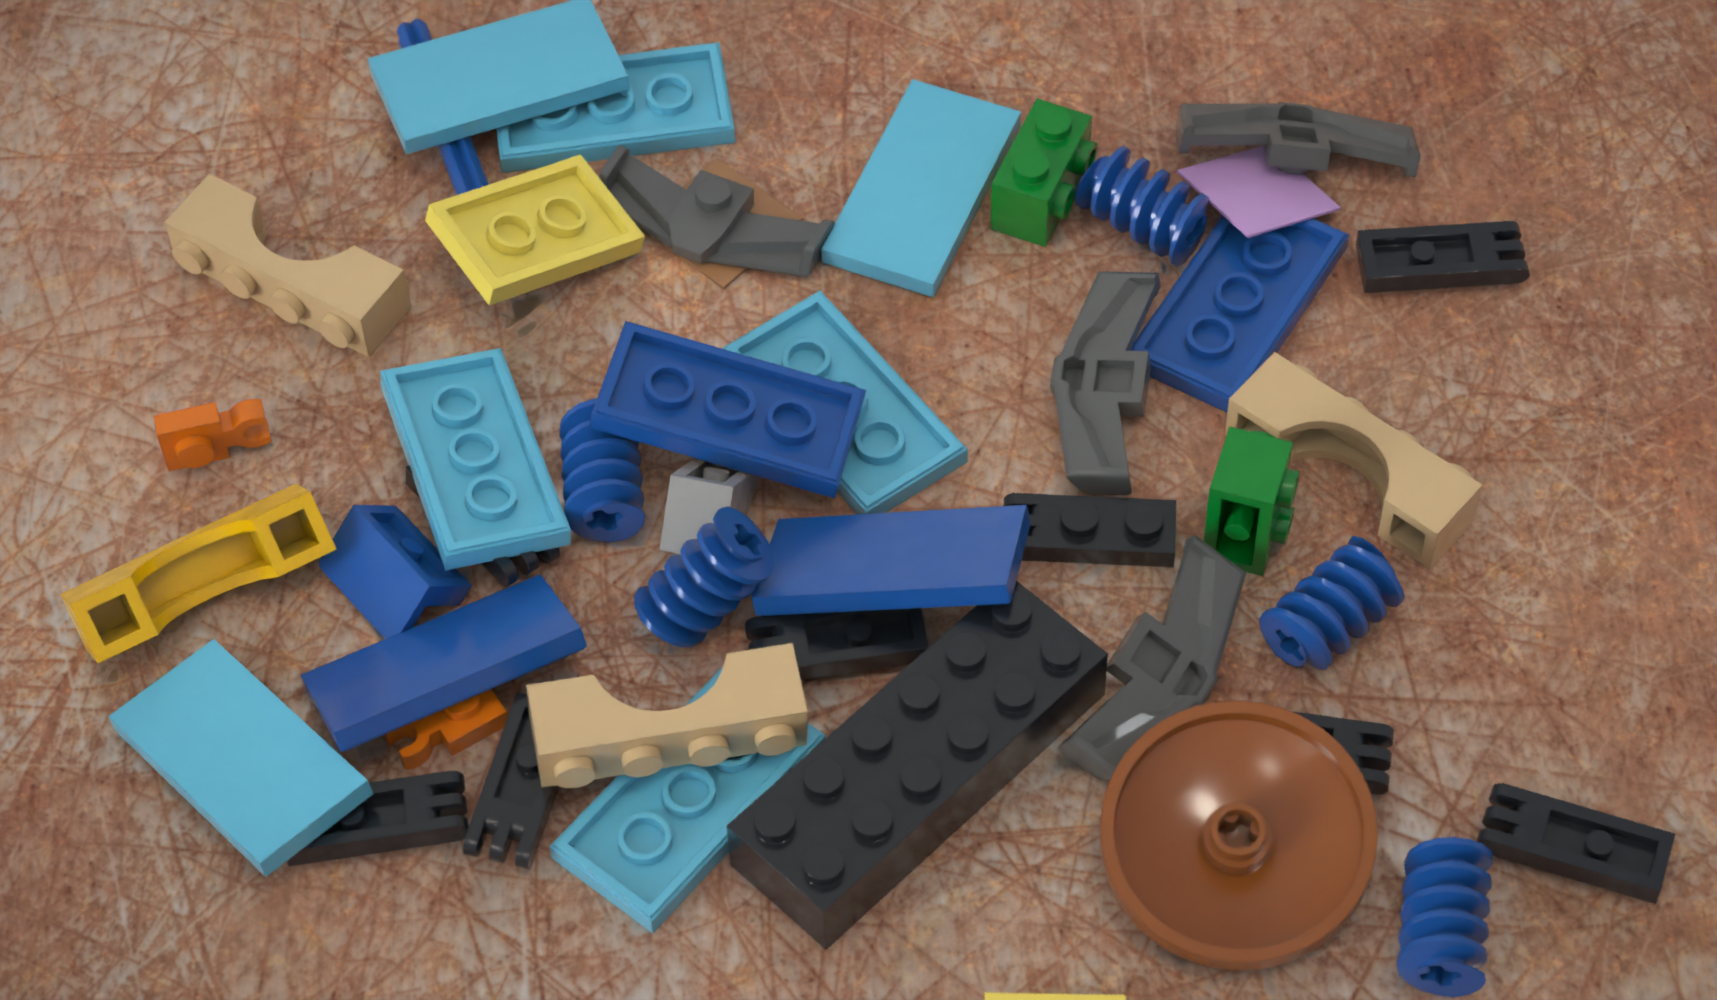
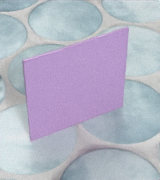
M1264 145L1177 170V173L1199 194L1207 195L1209 203L1247 238L1341 210L1337 203L1304 174H1291L1278 169L1276 166H1269Z

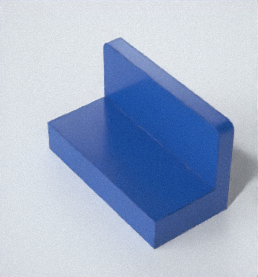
M353 505L332 539L336 550L322 556L319 561L320 569L385 639L411 629L426 606H460L472 586L457 569L445 571L438 549L395 505Z

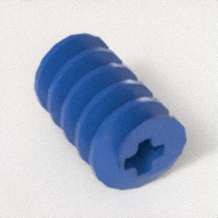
M1124 145L1119 147L1110 157L1103 156L1095 160L1077 185L1075 204L1082 209L1091 208L1093 216L1101 221L1110 220L1111 226L1121 233L1130 231L1131 239L1141 245L1149 243L1151 251L1160 257L1169 255L1170 263L1176 267L1184 264L1192 255L1204 234L1207 223L1205 213L1209 205V197L1201 193L1188 205L1185 202L1190 186L1184 181L1177 183L1170 192H1167L1166 188L1170 180V174L1164 169L1158 171L1150 180H1147L1151 162L1144 157L1137 160L1130 169L1127 168L1131 158V150Z
M597 398L581 402L568 410L560 422L559 434L562 440L560 454L563 460L561 473L564 481V513L570 529L580 537L591 541L608 543L624 541L636 535L645 522V514L642 510L644 494L640 489L643 474L639 469L641 463V453L638 449L639 442L589 428L591 414Z
M728 506L718 509L713 517L714 523L703 524L697 532V539L687 540L682 545L681 555H673L666 561L664 565L665 571L654 572L648 581V586L637 589L634 595L637 614L643 624L663 641L685 648H691L700 644L709 631L720 625L724 616L732 613L738 607L741 600L749 597L754 592L757 584L766 581L770 577L774 569V556L769 542L758 526L737 509Z
M1352 536L1348 545L1336 549L1329 561L1321 562L1315 568L1312 576L1303 578L1298 582L1293 592L1284 594L1276 604V607L1267 609L1262 613L1259 619L1260 630L1273 653L1286 664L1295 668H1303L1305 662L1319 670H1326L1333 662L1331 651L1336 654L1347 652L1351 646L1349 636L1363 638L1369 630L1367 620L1372 623L1381 622L1387 614L1385 605L1398 607L1405 598L1404 591L1383 553L1366 539Z
M1458 837L1435 838L1421 842L1409 850L1404 860L1406 878L1402 884L1404 903L1400 910L1402 927L1398 936L1401 950L1397 956L1396 963L1400 976L1408 984L1421 991L1437 996L1454 998L1470 995L1480 990L1486 982L1485 973L1478 969L1485 965L1488 956L1486 948L1481 944L1489 937L1488 924L1483 919L1490 913V902L1484 895L1492 888L1491 876L1486 871L1493 865L1492 851L1484 844Z

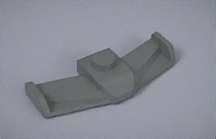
M1286 102L1181 104L1179 106L1176 131L1178 153H1189L1191 145H1264L1267 164L1269 166H1276L1278 169L1291 174H1304L1310 170L1327 171L1330 153L1334 152L1402 166L1405 176L1416 177L1421 156L1413 128L1409 126L1315 108L1305 104Z
M622 145L615 149L599 174L601 181L638 228L670 247L674 254L700 264L710 262L808 278L821 258V249L835 224L834 221L825 219L821 223L749 213L754 206L753 188L703 170L698 172L686 190L631 156L629 150Z
M1099 271L1061 354L1054 359L1050 388L1056 399L1066 478L1083 493L1124 496L1132 493L1121 416L1144 417L1151 372L1149 351L1130 350L1150 305L1160 290L1159 273Z
M1193 535L1185 542L1184 554L1163 622H1159L1147 612L1136 617L1107 664V672L1125 685L1058 746V750L1097 778L1110 780L1124 754L1146 731L1177 712L1205 704L1218 682L1217 670L1246 572L1196 535Z

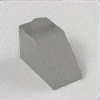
M696 458L671 474L659 550L681 555L682 545L687 540L697 539V532L703 524L714 523L713 517L720 508L728 506L739 510L747 516L759 476Z

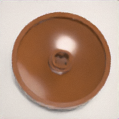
M1228 700L1193 706L1171 715L1146 731L1124 754L1114 770L1104 796L1100 819V846L1105 873L1116 899L1132 922L1146 936L1173 954L1197 964L1226 970H1255L1282 965L1305 956L1330 940L1351 918L1364 897L1373 871L1378 842L1377 818L1369 787L1358 766L1342 745L1325 730L1299 714L1281 707L1252 701Z

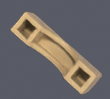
M208 174L165 221L172 245V255L185 270L192 274L203 273L223 283L234 295L243 299L251 297L269 306L283 320L290 323L300 322L320 332L327 341L339 348H346L348 346L370 357L412 307L404 270L355 245L337 255L309 261L289 259L273 253L264 246L267 234L257 197L211 174Z
M1274 352L1229 398L1225 436H1227L1229 427L1246 431L1266 432L1275 438L1293 442L1291 461L1304 458H1326L1342 462L1356 469L1369 480L1380 498L1382 515L1378 536L1429 570L1475 521L1483 485L1473 479L1466 469L1460 465L1446 462L1421 446L1418 440L1404 430H1396L1371 414L1358 400L1352 397H1345L1318 380L1314 373L1305 366L1293 364Z
M793 643L726 653L722 671L708 692L688 705L671 710L649 711L626 705L611 696L594 675L526 685L530 723L542 788L557 785L563 788H578L591 783L594 779L625 774L630 777H646L658 772L662 768L686 764L702 767L713 766L725 761L729 757L754 753L775 756L784 754L794 747L807 745L808 710Z

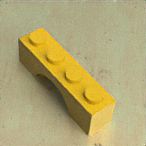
M295 483L61 593L60 596L87 652L97 663H100L159 635L161 630L172 620L217 595L251 582L280 577L336 550V546L311 492Z

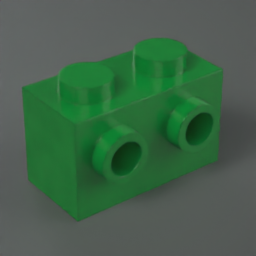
M1036 98L991 183V230L1047 247L1060 219L1065 220L1072 209L1076 188L1082 176L1096 160L1098 143L1091 141L1092 115Z
M1229 427L1209 488L1203 541L1245 572L1264 577L1274 542L1284 545L1287 542L1295 508L1292 507L1299 482L1300 471L1289 468L1293 442L1275 438L1273 435L1262 431H1246Z

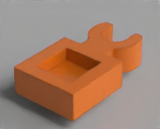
M261 399L241 401L230 410L219 412L216 402L153 416L157 438L168 471L183 468H199L210 462L230 458L229 447L239 445L255 448L272 442Z
M490 689L389 732L384 736L389 745L404 737L416 739L411 745L399 751L405 770H409L424 764L431 756L433 747L442 742L453 756L505 727L508 714L493 690Z

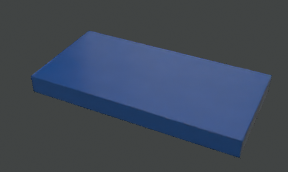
M1222 215L1141 331L1130 351H1149L1151 378L1224 412H1228L1229 398L1274 352L1278 353L1347 249L1349 234L1312 218L1247 238Z
M625 321L593 408L589 428L835 498L866 390Z
M1027 505L778 519L769 544L774 556V569L766 581L757 584L751 596L756 616L1009 604L1012 600L1031 524Z
M539 574L303 673L300 676L310 700L340 752H345L584 650L587 644L579 624L545 579Z

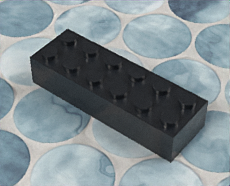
M1016 580L1011 603L976 605L726 826L730 865L827 950L1105 695L1108 653Z

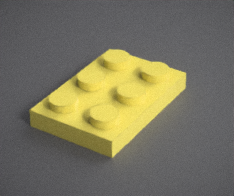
M581 154L429 204L425 219L426 223L489 306L641 252L645 235Z

